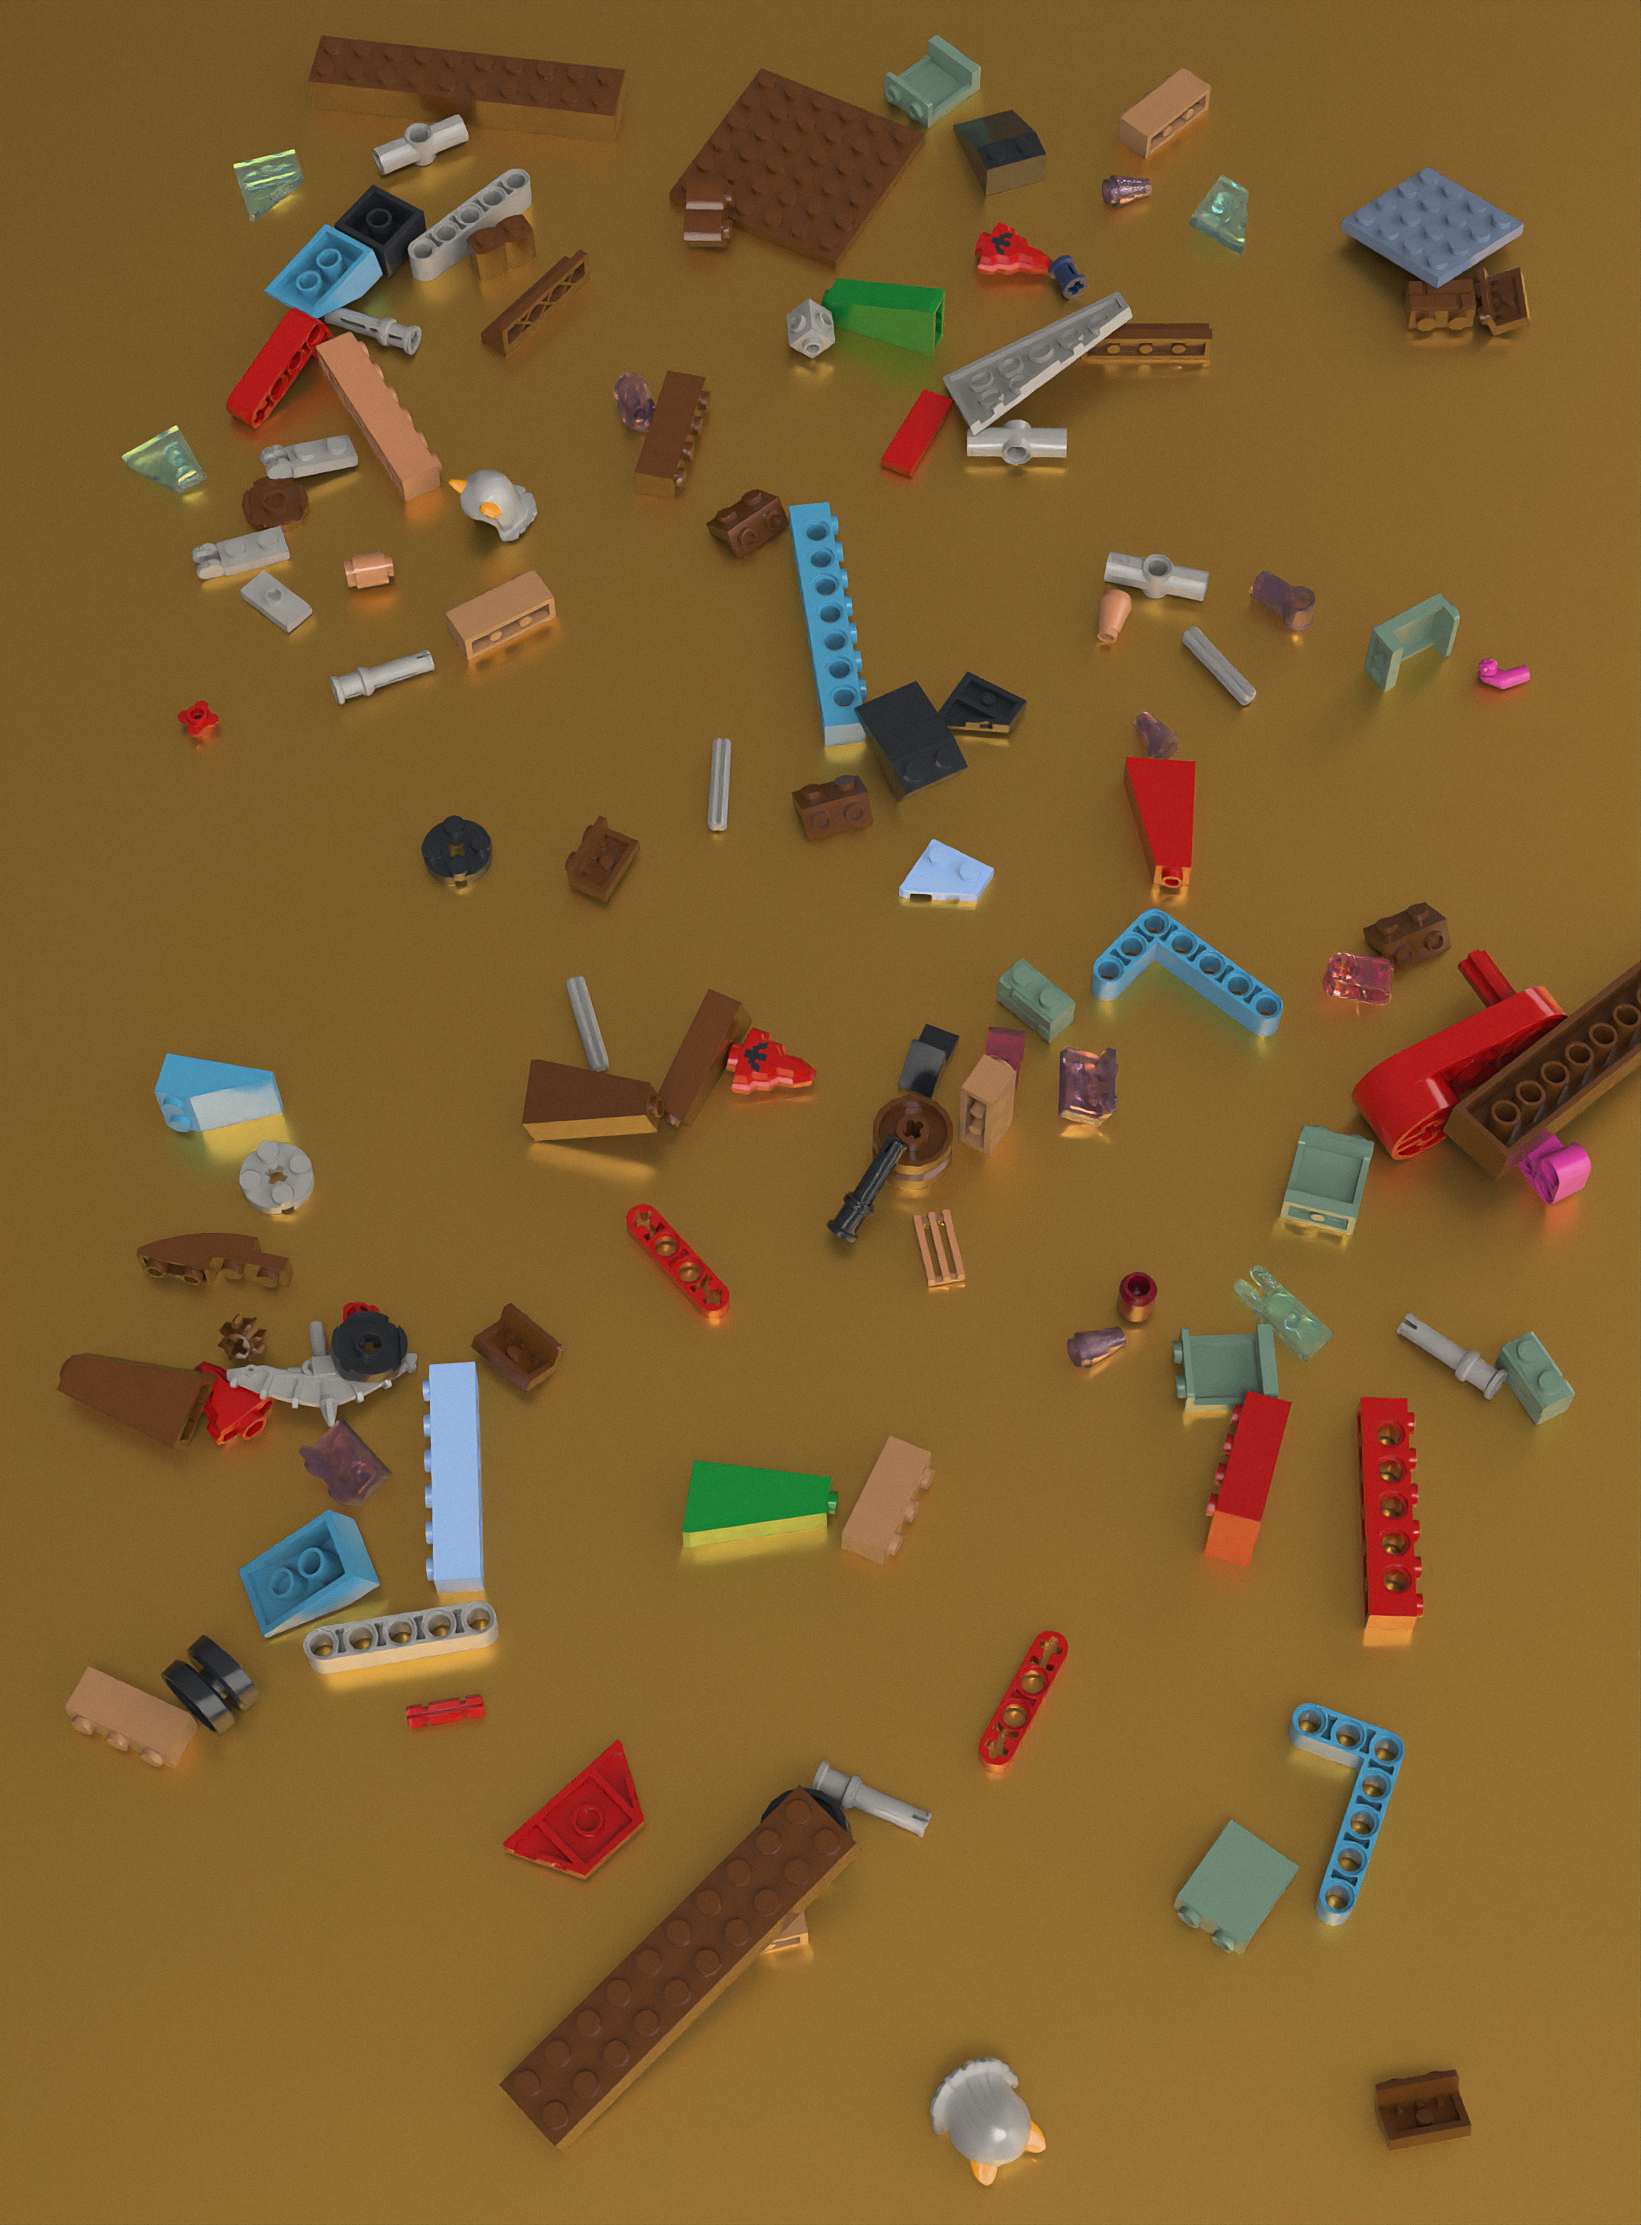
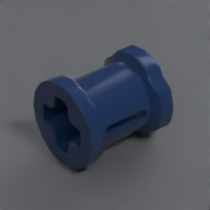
M1063 255L1050 265L1048 273L1054 280L1059 282L1064 297L1071 299L1082 294L1086 290L1089 281L1084 274L1078 272L1074 259L1070 255Z

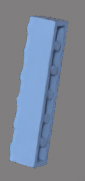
M475 1362L429 1365V1379H423L424 1402L430 1401V1414L423 1415L425 1437H431V1449H424L425 1472H431L432 1485H425L426 1508H432V1521H426L425 1524L427 1544H433V1557L426 1558L427 1580L434 1581L438 1594L484 1591L478 1373Z

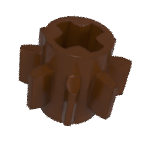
M237 1314L231 1323L225 1322L219 1330L225 1337L218 1344V1347L224 1349L225 1353L229 1356V1360L243 1359L245 1364L249 1363L254 1354L259 1356L266 1347L261 1340L267 1334V1330L261 1328L256 1317L252 1319L242 1318L240 1314Z

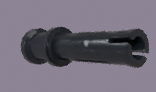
M888 1134L887 1139L854 1192L849 1191L843 1197L845 1203L835 1219L828 1221V1229L842 1239L855 1243L858 1237L856 1235L858 1229L867 1216H872L874 1212L873 1202L897 1163L909 1148L908 1144L898 1137Z

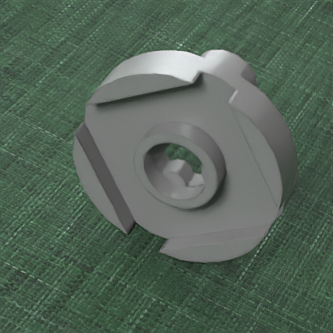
M274 1141L260 1143L257 1150L253 1151L243 1162L239 1178L241 1189L248 1203L256 1210L272 1215L282 1214L281 1210L291 1207L296 1209L302 1206L310 1197L315 1184L313 1168L309 1157L294 1145L275 1143ZM276 1172H282L286 1180L284 1182L277 1181L275 1185L270 1184L271 1179L269 1176Z

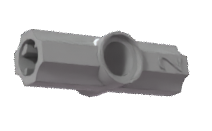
M459 114L432 125L415 123L407 127L405 136L372 149V155L382 175L411 163L417 166H425L434 161L436 153L469 140L468 131Z
M1023 420L1008 421L1003 427H986L975 436L970 428H967V456L1002 457L1006 462L1016 465L1027 462L1031 457L1066 458V428H1031L1030 424Z
M1111 551L1106 564L1104 581L1141 588L1142 592L1150 598L1158 599L1169 594L1203 602L1210 572L1174 565L1167 556L1162 554H1153L1147 558H1141Z

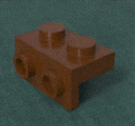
M1484 267L1478 268L1479 281L1474 282L1479 301L1482 300V306L1478 307L1482 325H1488L1493 336L1531 325L1524 274L1521 268L1517 267L1490 277Z
M756 489L745 493L742 499L733 506L720 510L716 517L706 523L711 535L728 541L734 556L741 559L788 527L789 521L778 496Z
M843 775L832 782L821 785L808 784L802 787L801 790L791 792L793 804L802 818L807 839L817 838L873 822L869 792L858 775Z
M599 816L594 825H589L586 828L582 844L576 852L573 851L566 861L565 870L567 871L569 886L607 902L640 850L639 841L609 829L607 818Z
M1426 902L1411 905L1407 910L1391 917L1381 918L1375 924L1363 928L1365 941L1383 954L1385 969L1390 974L1399 972L1449 950L1451 947L1447 919Z
M512 1303L503 1308L499 1321L474 1337L471 1345L474 1350L525 1393L556 1372L563 1352V1346L554 1337L546 1333Z
M1456 2069L1432 2071L1425 2075L1404 2079L1394 2078L1376 2084L1375 2112L1389 2151L1471 2136L1472 2125L1459 2093V2075Z

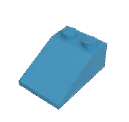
M325 224L264 291L266 295L289 308L297 307L318 319L363 297L383 273L373 249Z
M169 1053L166 1054L154 1090L166 1125L180 1132H188L190 1130L204 1132L282 1113L284 1107L272 1071Z
M327 1510L238 1570L263 1637L267 1638L348 1606L380 1585L355 1519L331 1510Z

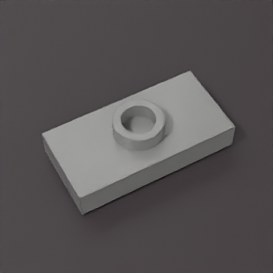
M265 570L240 590L241 598L288 634L312 614L311 606Z

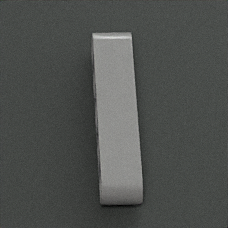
M519 168L506 171L412 241L408 247L413 277L424 282L435 279L468 254L466 239L472 233L483 228L495 227L501 220L509 216L519 215L527 210L532 204L529 174Z
M473 1601L318 1627L306 1635L303 1648L310 1666L316 1672L329 1674L484 1648L496 1641L499 1635V1625L495 1611L490 1604L484 1601ZM478 1619L489 1621L488 1626L481 1630H474L470 1627ZM440 1625L450 1627L449 1632L444 1636L436 1637L431 1634ZM400 1632L412 1634L406 1642L396 1643L392 1641L394 1636ZM362 1638L372 1640L370 1646L366 1649L357 1650L353 1648L355 1643ZM322 1645L333 1646L331 1652L325 1656L314 1655L316 1649Z

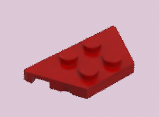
M617 1739L503 1843L504 1849L513 1855L584 1880L592 1875L645 1826V1820L622 1743Z

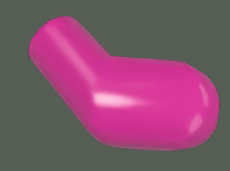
M1492 658L1483 659L1478 665V676L1481 681L1499 689H1506L1530 680L1529 670L1525 665L1504 671L1497 668V662Z

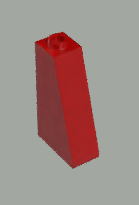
M1126 757L1123 782L1153 884L1164 885L1170 888L1189 886L1192 863L1196 761Z

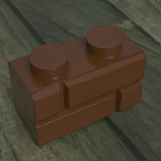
M1450 280L1437 289L1425 281H1407L1404 295L1407 329L1429 331L1433 328L1461 330L1465 327H1472L1476 312L1473 280Z

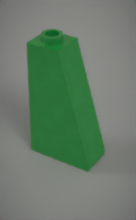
M837 278L831 290L827 289L822 298L821 306L832 312L834 326L931 357L944 334L945 290L940 288Z
M694 1460L682 1529L683 1545L695 1547L827 1527L828 1514H836L838 1491H832V1477Z

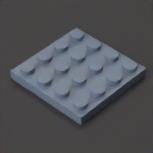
M1426 167L1342 219L1341 230L1437 289L1522 235L1524 223L1437 171Z

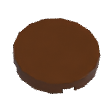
M268 476L260 478L243 495L242 508L245 518L257 531L281 526L282 532L286 533L301 525L308 515L309 499L305 487L300 482L299 484L294 482L291 477L278 478V480L270 479Z

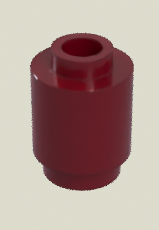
M1143 1272L1131 1273L1121 1281L1117 1308L1125 1319L1140 1322L1152 1315L1157 1296L1155 1281Z

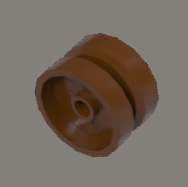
M905 1095L893 1099L881 1108L873 1122V1159L881 1149L888 1134L898 1137L909 1146L887 1182L906 1190H920L936 1184L946 1175L952 1163L953 1123L948 1112L938 1102L924 1096Z

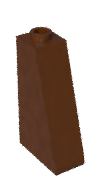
M708 989L658 1092V1095L664 1101V1115L660 1118V1121L674 1128H678L680 1124L689 1128L692 1127L727 1066L732 1044L742 1041L752 1023V1019L741 1002Z
M539 1059L531 1060L522 1125L535 1141L658 1132L659 1120L664 1115V1101L649 1082Z
M85 1353L71 1355L65 1361L60 1370L59 1376L61 1381L57 1390L171 1448H178L189 1445L218 1376L208 1372Z

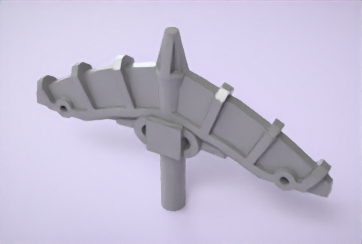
M321 1321L311 1322L308 1326L313 1356L311 1359L306 1360L302 1367L279 1369L267 1365L255 1366L249 1364L245 1367L226 1370L230 1387H244L260 1394V1399L266 1400L267 1397H272L290 1402L293 1408H298L299 1404L319 1407L328 1426L335 1425L338 1405L354 1399L358 1403L364 1401L363 1396L380 1387L388 1389L392 1387L391 1382L393 1381L385 1380L377 1383H364L343 1379L339 1375V1369L333 1363L331 1355H328L324 1324ZM416 1353L406 1354L405 1363L400 1368L397 1377L406 1371L413 1373L417 1370Z

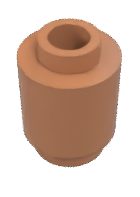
M382 550L351 556V560L343 561L349 588L357 586L358 589L389 584L388 577L394 576L391 556L384 557Z

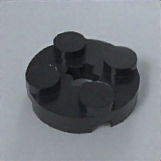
M449 816L444 822L432 828L421 846L427 872L435 880L447 885H456L455 881L462 882L467 880V884L475 882L488 871L492 863V843L486 830L473 821L463 820L460 816ZM455 847H462L465 853L463 856L460 854H456L454 857L450 856L451 849Z
M363 1311L348 1316L345 1323L341 1324L339 1328L338 1326L335 1328L332 1334L330 1353L332 1361L339 1369V1375L347 1381L356 1380L364 1383H377L393 1380L398 1376L400 1368L405 1363L408 1341L404 1330L400 1325L397 1328L394 1324L390 1323L388 1316L378 1312ZM364 1342H371L372 1347L379 1349L374 1352H366L361 1348L364 1347Z

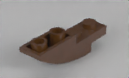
M196 1233L175 1236L141 1246L136 1253L142 1269L148 1274L163 1278L166 1275L178 1277L192 1285H201V1283L214 1285L217 1274L220 1272L230 1279L239 1280L242 1277L254 1279L267 1287H276L277 1285L290 1287L294 1275L289 1258L263 1253L257 1237L240 1234Z

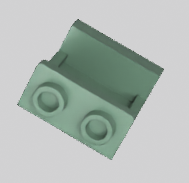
M936 34L928 40V54L898 77L891 71L884 75V96L890 103L896 104L908 113L913 120L929 128L980 90L981 66Z
M1438 593L1372 629L1364 669L1383 692L1395 687L1400 663L1431 646L1443 658L1451 655L1460 620L1459 612L1455 605L1450 602L1448 603L1442 594Z
M1303 1125L1280 1217L1352 1235L1375 1143L1366 1140L1360 1135H1344L1332 1132L1324 1126Z
M1257 1324L1255 1334L1190 1336L1189 1328H1181L1179 1341H1173L1172 1351L1173 1362L1180 1363L1181 1375H1176L1175 1386L1176 1397L1183 1398L1184 1412L1234 1410L1235 1404L1243 1405L1247 1391L1278 1399L1279 1386L1272 1324Z
M1231 1819L1177 1895L1174 1908L1178 1910L1177 1915L1187 1925L1193 1928L1200 1926L1213 1935L1211 1939L1218 1947L1226 1952L1231 1953L1234 1950L1242 1955L1248 1942L1284 1890L1287 1891L1294 1881L1299 1866Z

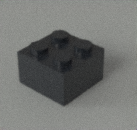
M372 185L334 224L336 230L373 249L383 275L388 278L409 258L408 247L411 242L427 231L424 211L375 185Z

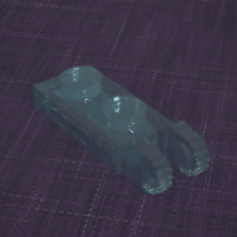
M1256 1265L1250 1271L1251 1277L1267 1294L1261 1299L1257 1291L1249 1283L1243 1281V1279H1240L1233 1285L1235 1292L1252 1308V1313L1264 1324H1272L1273 1332L1301 1359L1308 1361L1333 1338L1334 1333L1280 1283L1277 1284L1269 1272L1262 1268V1266Z

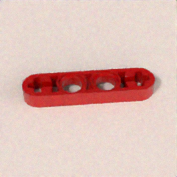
M646 1204L632 1207L626 1216L627 1231L630 1237L701 1315L709 1319H718L724 1316L730 1307L727 1287L655 1208ZM641 1218L643 1221L649 1219L650 1229L654 1233L651 1238L650 1232L645 1226L640 1225L637 1227V1219ZM663 1241H670L677 1248L673 1254L662 1256L657 1253L656 1247ZM695 1267L699 1270L700 1275L696 1280L687 1282L680 1278L679 1273L683 1268ZM705 1284L706 1291L711 1297L716 1298L719 1296V1305L716 1306L713 1302L707 1304L706 1294L702 1290Z
M1045 1631L1036 1637L982 1736L978 1748V1756L981 1764L986 1769L995 1772L1009 1767L1061 1672L1068 1655V1642L1059 1632ZM1051 1643L1056 1644V1652L1059 1655L1052 1654L1045 1669L1040 1665L1044 1654V1649L1041 1646L1048 1648ZM1027 1675H1036L1042 1679L1044 1687L1037 1693H1029L1023 1689L1021 1685L1022 1679ZM1010 1708H1017L1024 1712L1026 1720L1022 1725L1012 1727L1005 1723L1003 1714ZM1002 1732L1007 1736L1003 1745V1753L1006 1756L998 1755L996 1759H992L989 1757L990 1750L987 1746L994 1748Z

